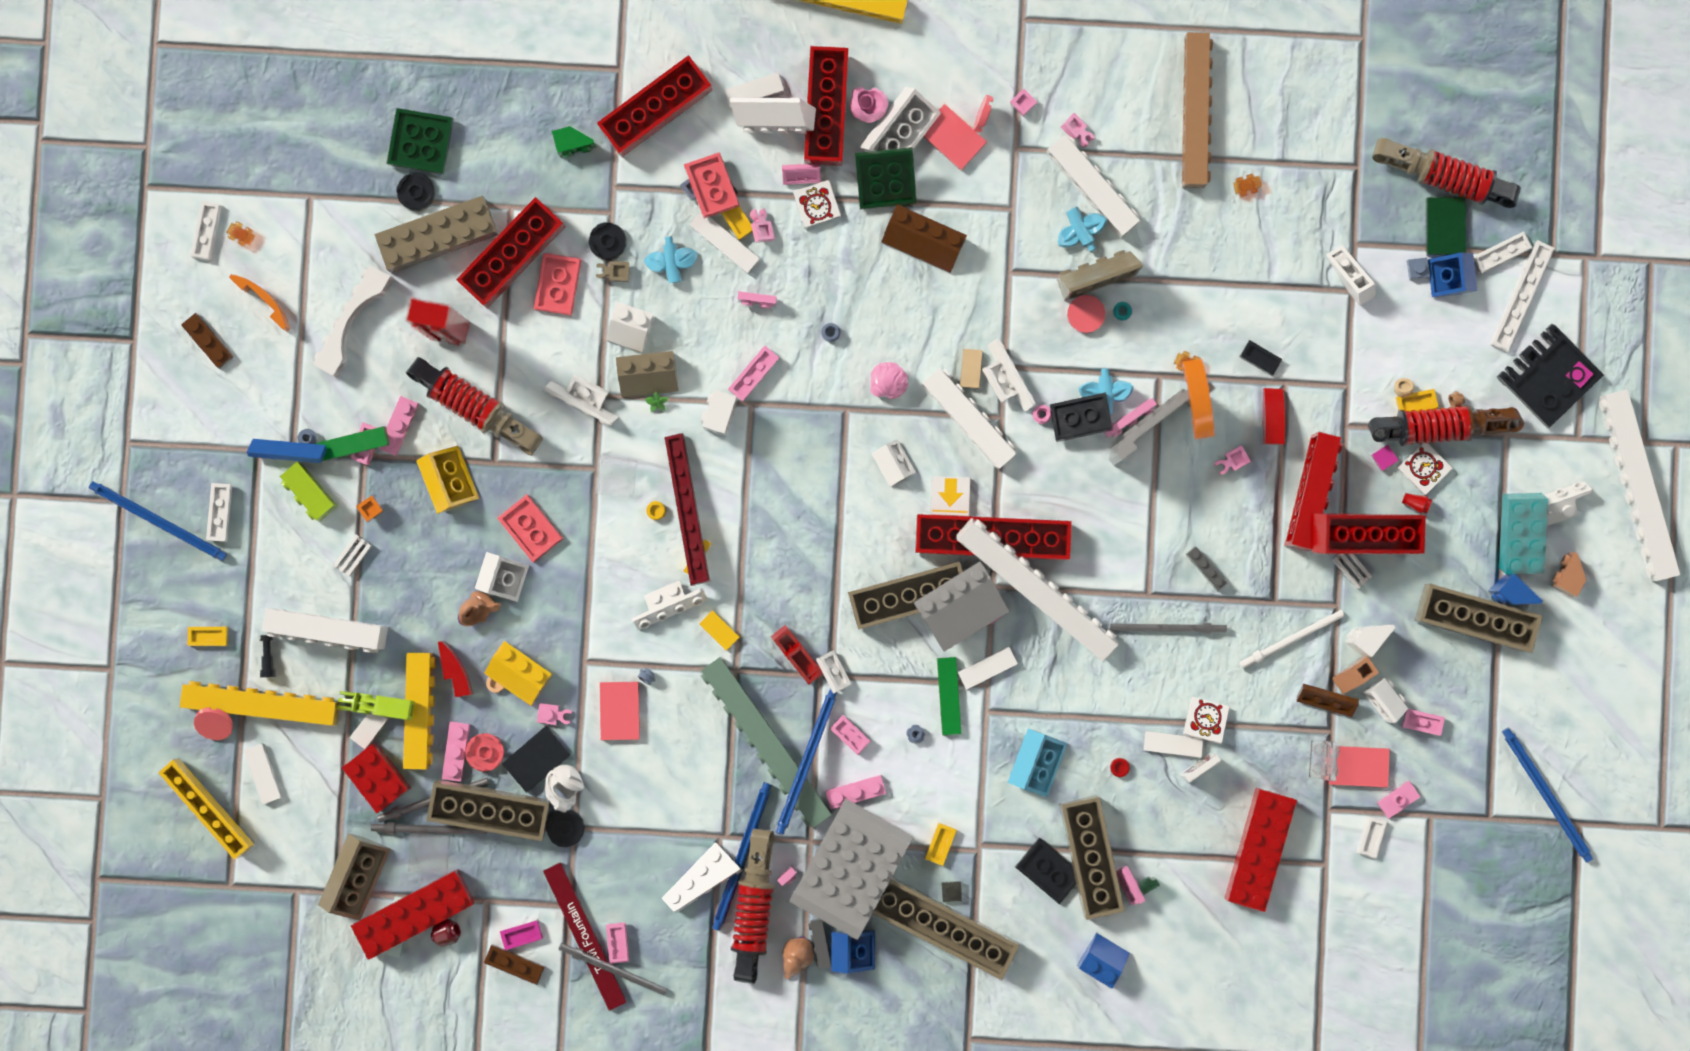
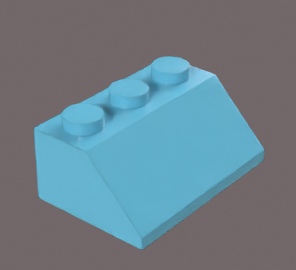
M1028 728L1007 783L1048 797L1068 743Z

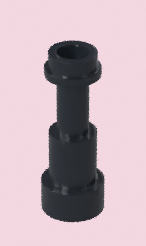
M260 635V641H263L260 678L276 677V669L273 668V656H271V641H273L272 636Z

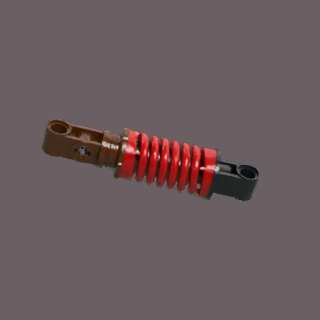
M1468 405L1455 408L1449 407L1447 409L1398 410L1397 416L1375 417L1368 423V428L1374 441L1398 440L1401 446L1413 445L1415 442L1417 444L1422 442L1427 444L1430 441L1432 443L1437 441L1444 442L1445 440L1450 442L1452 439L1454 441H1471L1473 435L1483 436L1484 434L1518 432L1524 427V421L1519 411L1514 407L1492 408L1488 410L1477 409L1472 411Z

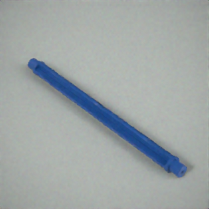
M94 481L90 483L89 489L93 490L95 494L116 503L118 506L207 553L213 558H218L221 561L225 560L227 554L221 551L220 548L159 517L157 514L103 486V484H98Z
M831 688L828 695L825 696L819 717L787 797L785 807L777 822L776 833L784 835L786 828H788L833 705L836 702L837 692L833 694Z
M1509 727L1504 729L1502 733L1505 736V741L1517 756L1580 857H1583L1586 863L1593 860L1590 849L1578 834L1531 758L1525 752L1515 733H1512Z
M763 782L762 788L759 789L754 809L748 821L737 857L735 858L736 864L742 871L750 851L751 832L754 828L758 829L771 793L769 791L772 785ZM742 871L738 874L735 873L727 881L712 927L717 931H720L725 923Z

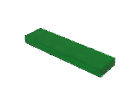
M386 426L315 443L326 445L327 451L322 462L390 445Z
M956 657L937 658L942 735L961 734Z

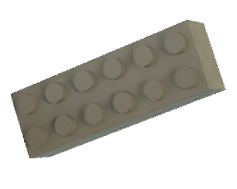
M482 195L374 235L386 269L392 274L498 236L499 234L487 200Z
M960 562L848 592L858 630L919 613L913 602L962 573Z
M1424 584L1415 621L1525 653H1533L1542 620V615L1434 584Z
M436 779L433 782L426 821L542 841L550 801L539 797Z
M1095 795L1059 803L1084 918L1089 920L1125 912L1100 797Z

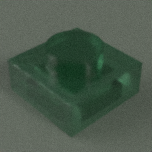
M1148 876L1140 881L1138 887L1141 893L1145 895L1160 886L1155 877L1150 878Z

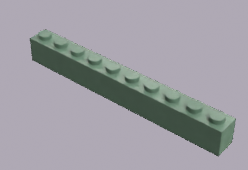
M719 657L701 670L703 673L701 675L702 679L707 685H712L714 688L712 693L718 701L721 699L724 702L725 706L723 708L728 716L733 715L736 719L734 724L740 732L744 731L748 736L745 739L750 747L753 748L755 746L758 750L757 757L762 763L766 762L770 767L768 772L773 779L777 778L781 783L779 788L784 795L789 794L799 766L724 660ZM806 778L794 809L796 811L800 810L804 815L801 819L807 827L811 825L814 828L830 817L832 813Z

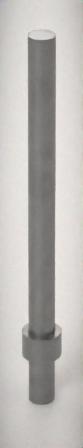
M1111 623L1110 630L1203 632V634H1211V632L1226 633L1227 625H1211V623H1203V625Z
M487 777L467 785L484 787L490 785ZM431 797L403 807H394L389 812L377 815L378 820L383 822L392 818L398 819L406 813L427 807L430 804Z
M395 822L371 824V832H386V834H395V832L488 833L487 831L459 826L395 824Z
M562 942L559 945L558 950L572 955L571 958L578 961L581 959L663 996L667 991L665 987L584 953L583 949L573 948Z

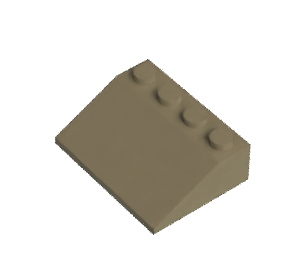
M1125 250L1114 253L1112 258L1107 259L1105 256L1097 259L1095 264H1082L1078 266V270L1071 272V269L1065 270L1060 273L1057 282L1065 301L1136 276L1143 265L1131 251L1125 253Z

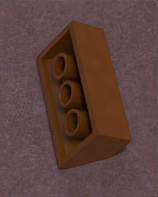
M897 204L881 243L951 273L967 235Z

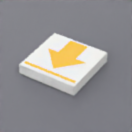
M932 476L930 515L969 516L970 478Z

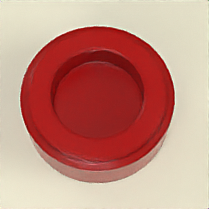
M1115 758L1110 763V771L1116 777H1124L1130 770L1129 763L1123 758Z

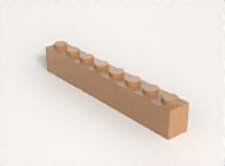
M1187 32L1184 37L1183 188H1205L1211 180V172L1208 171V164L1211 163V152H1208V145H1211V133H1208V126H1211L1212 115L1209 114V107L1212 106V95H1209V88H1212V77H1209V69H1212L1213 58H1210V51L1213 49V39H1210V33Z

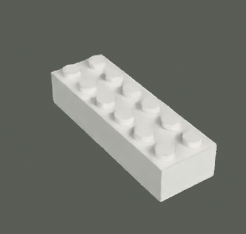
M266 608L262 631L268 632L267 636L284 637V635H287L286 639L303 640V638H306L305 642L317 644L325 641L324 645L336 647L344 644L346 649L359 650L360 647H363L364 652L378 653L379 650L385 649L388 627L289 610Z

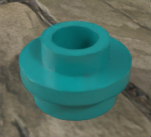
M1119 302L1113 308V315L1116 319L1125 321L1131 317L1132 307L1127 302ZM1120 308H1124L1126 310V313L1124 315H1121L1119 313Z

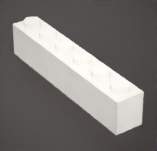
M1066 134L1063 135L1047 149L1046 153L1092 207L1107 219V224L1121 239L1140 222L1138 213L1133 208L1129 209L1126 205L1127 201L1121 194H1116L1113 190V184L1109 180L1105 181L1101 176L1102 172L1096 165L1092 166L1088 161L1090 160L1088 155L1084 151L1080 152L1078 150L1075 140L1072 137H1067Z
M939 368L922 383V386L996 469L999 470L1016 455L1014 451L1016 449L1009 440L1006 442L1001 437L1003 433L998 427L995 426L993 428L989 424V417L984 412L980 413L976 409L978 405L973 399H967L963 394L965 392L958 383L955 385L950 380L952 376L945 369L942 371Z

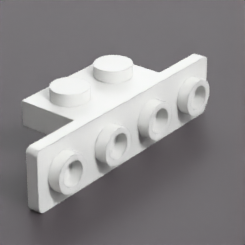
M999 339L994 340L988 345V348L996 362L982 370L1000 402L1016 396L1023 410L1027 411L1036 405L1034 398L1024 384L1023 378L1016 370L1014 362L1007 354L1005 346Z
M577 374L573 375L567 389L553 381L545 386L544 390L549 392L551 396L564 400L569 406L581 409L584 414L594 416L603 424L612 425L618 418V416L602 408L609 392Z
M1577 482L1572 486L1557 489L1555 492L1545 495L1548 498L1547 526L1577 516L1575 499L1591 494L1592 488L1585 482Z
M677 581L644 595L649 611L632 618L638 630L645 629L675 614L683 613L689 608L699 606L703 602L708 601V598L702 588L685 595L680 581Z

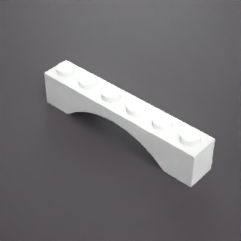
M371 265L363 271L360 284L354 287L352 298L344 304L342 308L343 313L340 318L335 320L332 333L325 337L322 350L318 351L314 357V366L338 378L347 362L345 346L347 333L352 321L367 304L385 296L394 280L391 276Z

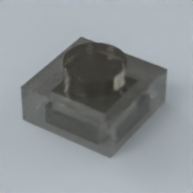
M961 881L941 882L943 902L962 901Z

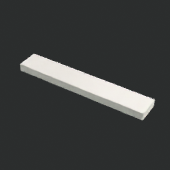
M1538 240L1535 241L1490 342L1491 346L1509 352L1553 254L1554 247Z

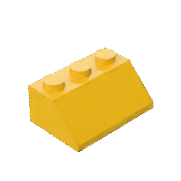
M459 446L428 453L416 460L437 514L479 499Z
M503 641L484 672L485 675L530 706H532L553 676L548 670L506 641Z

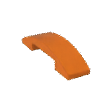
M232 274L229 276L244 292L248 293L252 289L274 310L269 317L284 331L289 332L288 319L272 295L246 278Z
M1202 359L1182 362L1193 418L1194 438L1196 440L1214 437L1211 398Z

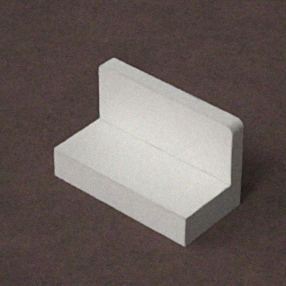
M898 439L872 453L889 486H893L916 473Z

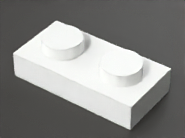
M834 650L816 659L833 694L851 685Z

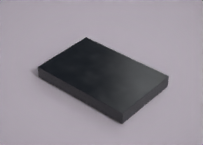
M1106 392L1050 404L1056 442L1113 430Z
M545 726L506 759L502 765L527 793L571 754L550 729Z
M1040 837L1015 865L1016 869L1059 905L1076 885L1073 865Z

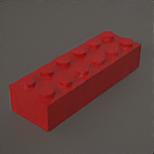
M810 46L807 103L816 108L814 131H806L804 164L843 165L848 48Z
M688 55L598 121L597 125L622 158L712 92V85Z
M535 197L456 280L488 309L566 226Z
M415 298L410 300L406 322L411 324L412 328H415V330L432 341L441 342V339H443L448 344L459 346L460 343H466L470 321L449 305Z
M1322 432L1311 435L1284 546L1303 551L1313 550L1314 513H1323L1328 508L1329 499H1327L1328 491H1331L1333 488L1334 480L1331 479L1333 472L1335 473L1338 468L1336 458L1337 454H1340L1342 451V437Z
M1314 513L1313 552L1323 554H1425L1426 515Z
M1255 788L1225 893V900L1259 911H1266L1296 806V799Z
M456 869L351 925V928L365 956L370 960L475 904V901L459 870Z

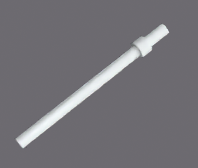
M1342 610L1262 651L1258 650L1252 653V656L1239 662L1240 667L1244 669L1254 663L1258 664L1264 661L1265 657L1343 618Z

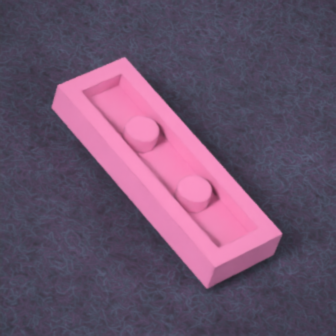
M764 346L728 390L743 402L780 358Z
M400 396L387 425L390 445L378 449L397 456L419 403Z
M1153 398L1148 399L1113 423L1112 431L1103 433L1106 437L1112 436L1115 438L1123 432L1121 430L1126 425L1131 427L1137 423L1139 416L1142 414L1147 416L1153 412V407L1157 405Z
M450 722L442 779L462 781L470 724Z
M881 775L825 790L830 810L841 807L845 798L855 803L886 794Z

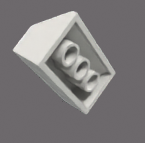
M905 87L860 148L865 152L908 147L914 149L941 112L916 89Z
M730 98L736 125L746 133H755V130H760L763 133H772V130H776L779 133L795 131L800 134H805L806 131H814L816 108L800 98Z

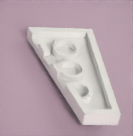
M715 843L662 899L677 913L696 901L704 893L707 894L713 890L712 888L718 884L729 880V877L735 873L741 872L742 869L719 844Z

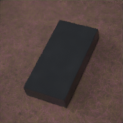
M1251 340L1247 342L1239 356L1271 376L1274 375L1282 361V358Z

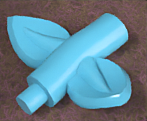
M1078 206L1067 211L1066 214L1071 226H1067L1060 231L1058 245L1069 248L1077 245L1080 241L1083 247L1087 246L1089 252L1095 250L1096 247L1093 243L1095 239L1092 235L1098 234L1105 228L1107 219L1097 213H1090L1083 219Z
M672 236L665 237L664 253L660 251L653 252L644 259V262L653 272L658 273L666 270L669 284L682 282L679 268H690L695 263L698 253L691 248L677 249L676 244H673Z
M1105 368L1101 369L1099 383H1085L1079 387V392L1082 397L1106 392L1110 415H1113L1114 401H1125L1131 395L1134 386L1129 382L1121 380L1112 383L1109 369Z

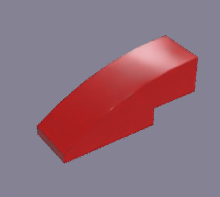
M1263 388V445L1285 444L1283 389Z
M786 625L770 636L808 685L823 674L820 667Z
M439 641L438 647L444 680L452 679L455 697L473 694L470 679L461 660L445 641Z

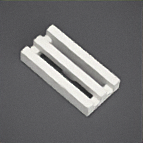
M356 534L333 566L350 577L372 545ZM360 541L353 550V552L350 554V556L347 558V560L344 562V564L341 566L340 564L345 559L350 550L353 548V546L356 544V542ZM364 544L366 547L363 549L361 554L352 564L350 569L347 570L346 567L349 565V563L352 561V559L355 557L357 552Z
M1338 554L1332 559L1333 562L1356 589H1359L1361 585L1372 578L1371 574L1354 554L1347 555L1365 575L1364 578L1347 559L1345 554ZM1340 558L1360 580L1358 583L1339 561Z

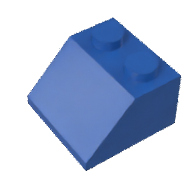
M1461 252L1428 259L1432 297L1461 295L1478 291L1473 253Z
M1515 574L1503 575L1488 591L1492 595L1491 599L1494 602L1504 605L1541 604L1543 602Z
M863 930L858 940L842 931L832 932V971L849 974L875 970L874 930Z
M1096 932L1079 960L1077 967L1113 989L1123 972L1130 953Z

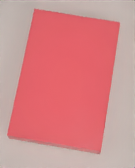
M944 104L939 109L941 114L923 137L959 170H962L987 141L976 131H973L966 122Z
M720 152L684 164L703 219L740 206Z
M543 253L534 310L572 316L581 259Z
M528 494L497 518L533 563L563 540V537Z
M639 681L600 682L601 740L640 739Z
M1330 746L1329 784L1388 787L1390 749Z

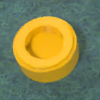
M653 501L648 504L646 513L650 519L660 520L665 516L666 508L661 502Z

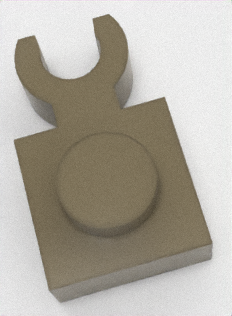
M610 261V267H606L602 263L596 264L597 268L604 269L602 274H596L597 278L603 279L609 276V281L629 282V262Z

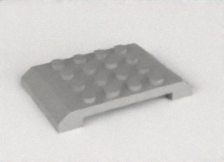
M1208 382L1209 392L1211 393L1216 388L1211 382ZM1184 388L1121 435L1123 439L1111 448L1109 456L1111 464H1117L1135 451L1137 446L1133 442L1183 403L1188 408L1191 407L1188 390Z
M845 798L789 902L858 940L913 836Z

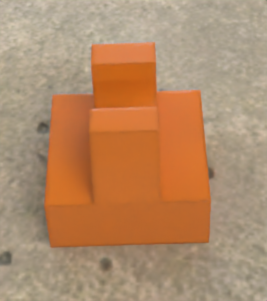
M373 495L356 506L367 522H370L384 512Z

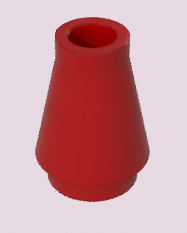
M1406 492L1402 500V504L1407 505L1420 514H1427L1432 502L1431 499H1428V496Z

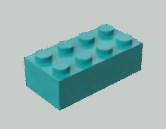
M1542 493L1503 494L1499 568L1505 574L1544 573L1548 498Z

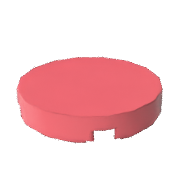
M985 95L979 108L973 131L982 132L983 129L981 127L985 126L991 111L989 101L993 102V96Z
M1082 295L1071 302L1068 307L1067 318L1069 324L1076 331L1091 333L1101 327L1105 320L1106 312L1104 305L1099 299L1091 295Z
M211 708L201 709L194 718L193 724L197 732L211 740L225 739L231 734L233 729L232 718L226 712L217 708L216 710H211Z
M482 733L471 738L467 743L465 754L470 766L478 771L485 772L499 766L503 760L504 749L501 741L496 736Z

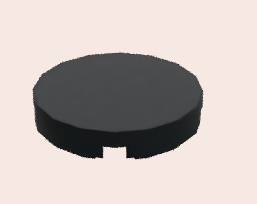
M421 173L407 174L397 185V197L406 209L421 211L432 204L435 197V187L426 175Z
M603 222L592 229L588 244L596 257L611 261L623 254L627 238L619 225Z
M572 809L567 810L565 813L557 810L549 817L546 825L548 837L552 843L559 847L575 845L581 840L585 830L583 818Z

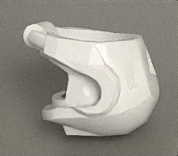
M560 765L547 774L545 793L547 799L554 805V809L564 813L570 810L576 802V793L583 791L584 785L581 775L576 768L569 765ZM555 788L561 791L566 796V798H563L560 795H558L555 791Z

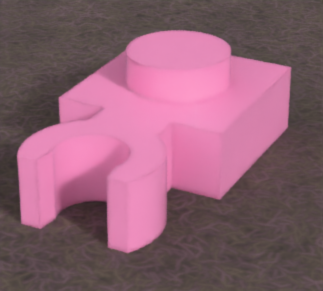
M1075 113L1070 115L1060 126L1069 137L1073 139L1078 138L1079 144L1084 148L1089 145L1085 138L1088 141H1092L1095 138L1091 132L1085 131L1087 125Z
M756 209L752 210L750 215L755 222L751 224L755 243L773 241L775 236L771 221H766L765 219L767 216L766 210L761 209L759 211L760 216Z
M1241 445L1224 454L1226 460H1218L1214 463V466L1222 464L1224 469L1219 472V475H1223L1228 471L1229 467L1235 471L1251 461Z
M540 703L537 722L557 725V720H560L563 724H570L571 721L564 719V714H571L572 710L566 709L561 712L558 705Z

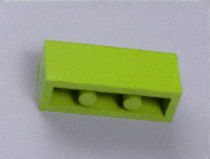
M296 462L280 475V478L283 480L281 484L286 490H291L295 494L293 498L300 506L302 504L307 509L306 514L312 520L321 521L338 507L301 462Z

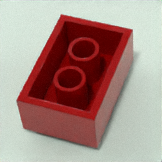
M377 743L371 744L342 767L343 771L376 814L385 810L411 789V786Z

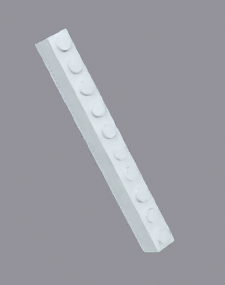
M1628 389L1599 397V407L1604 412V425L1610 433V446L1615 451L1616 456L1614 460L1621 472V484L1625 486V499L1630 504V517L1636 525L1637 530L1635 534L1642 546L1641 555L1647 564V576L1651 578V581L1680 575Z
M971 518L956 535L957 540L1103 662L1118 646L1117 636L1108 629L1106 631L1101 627L1102 623L1095 617L1091 619L1087 615V610L1081 605L1077 607L1072 603L1074 600L1065 593L1063 595L1059 592V587L1054 582H1047L1044 579V574L1038 569L1033 570L1029 566L1030 563L1021 556L1019 558L1015 555L1016 551L1010 545H1003L1000 542L1001 538L994 532L990 534L980 520L975 521Z

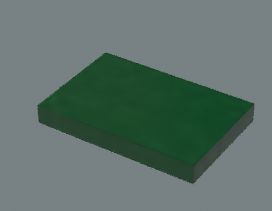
M1427 197L1426 255L1466 253V198Z

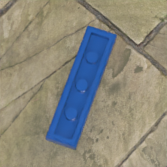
M253 438L247 450L248 457L322 463L327 448L326 445Z

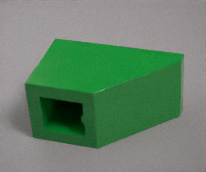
M571 126L552 131L559 157H572L574 153L580 151L581 153H588L592 151V148L596 147L593 139Z

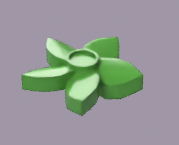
M655 392L653 397L645 399L646 403L651 405V412L655 411L657 407L665 411L663 403L667 402V397L660 398V394Z

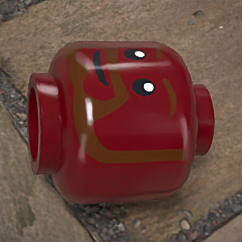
M451 919L444 920L433 926L430 934L431 940L439 947L455 944L461 936L460 926Z

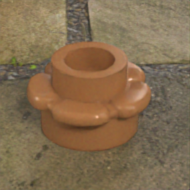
M1455 391L1453 394H1449L1448 401L1451 407L1455 408L1465 404V398L1462 393Z

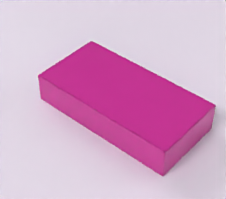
M538 920L500 931L505 950L543 939Z

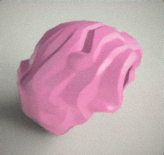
M862 87L852 90L850 110L855 118L871 123L880 120L886 114L888 98L883 91L876 88L867 91Z
M885 362L876 365L871 372V393L876 397L884 396L889 399L900 397L908 387L907 373L897 363Z

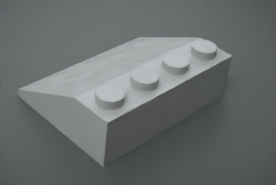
M981 562L976 563L913 602L943 652L1010 612Z

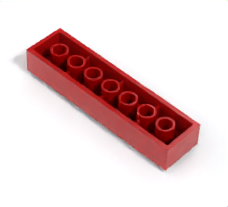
M917 514L915 553L976 556L960 543L956 536L972 518L975 521L980 520L990 534L992 532L997 534L1001 538L1000 542L1003 545H1010L1016 551L1014 554L1019 558L1022 556L1030 559L1070 560L1072 521Z

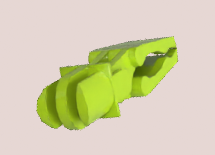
M340 691L339 693L340 695L353 697V699L338 698V702L352 704V707L337 705V710L369 715L370 712H373V715L412 721L415 701L379 695L373 698L374 695Z

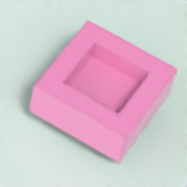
M1023 89L1010 101V104L1024 116L1037 104V101Z
M791 866L778 877L777 881L782 886L785 883L787 885L791 884L797 878L795 876L797 870Z

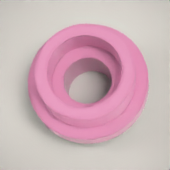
M1038 405L1033 410V418L1037 423L1045 424L1050 421L1052 416L1048 406ZM1040 411L1045 412L1046 416L1044 418L1039 417Z

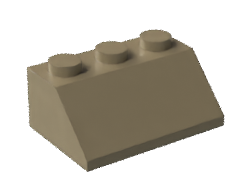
M673 351L616 357L617 376L622 398L650 395L655 392L669 393L679 391L675 353Z

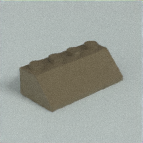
M348 833L318 905L330 914L361 920L390 848L367 838Z

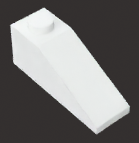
M1343 245L1326 255L1347 291L1359 306L1376 297L1375 283Z

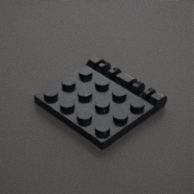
M1552 323L1546 328V332L1543 331L1540 334L1542 339L1550 345L1547 349L1538 340L1532 342L1533 346L1542 353L1541 355L1529 345L1519 354L1524 362L1519 358L1513 360L1514 364L1523 371L1520 375L1512 367L1507 366L1505 368L1506 372L1502 371L1497 376V379L1547 429L1604 376L1572 341ZM1578 361L1593 373L1581 388L1572 382H1580L1585 377V372L1582 368L1574 367ZM1574 369L1582 371L1583 375L1580 380L1572 378L1571 373Z

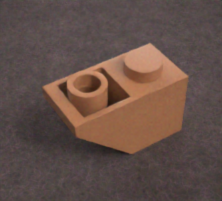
M1568 552L1561 560L1560 564L1562 566L1560 570L1556 571L1553 575L1551 587L1571 597H1578L1586 577L1578 553Z
M1361 657L1335 675L1332 680L1341 693L1345 694L1364 684L1379 672L1368 657Z

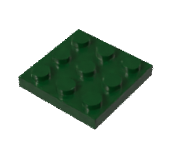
M396 108L386 164L444 174L454 118Z
M912 147L855 153L860 209L917 203Z

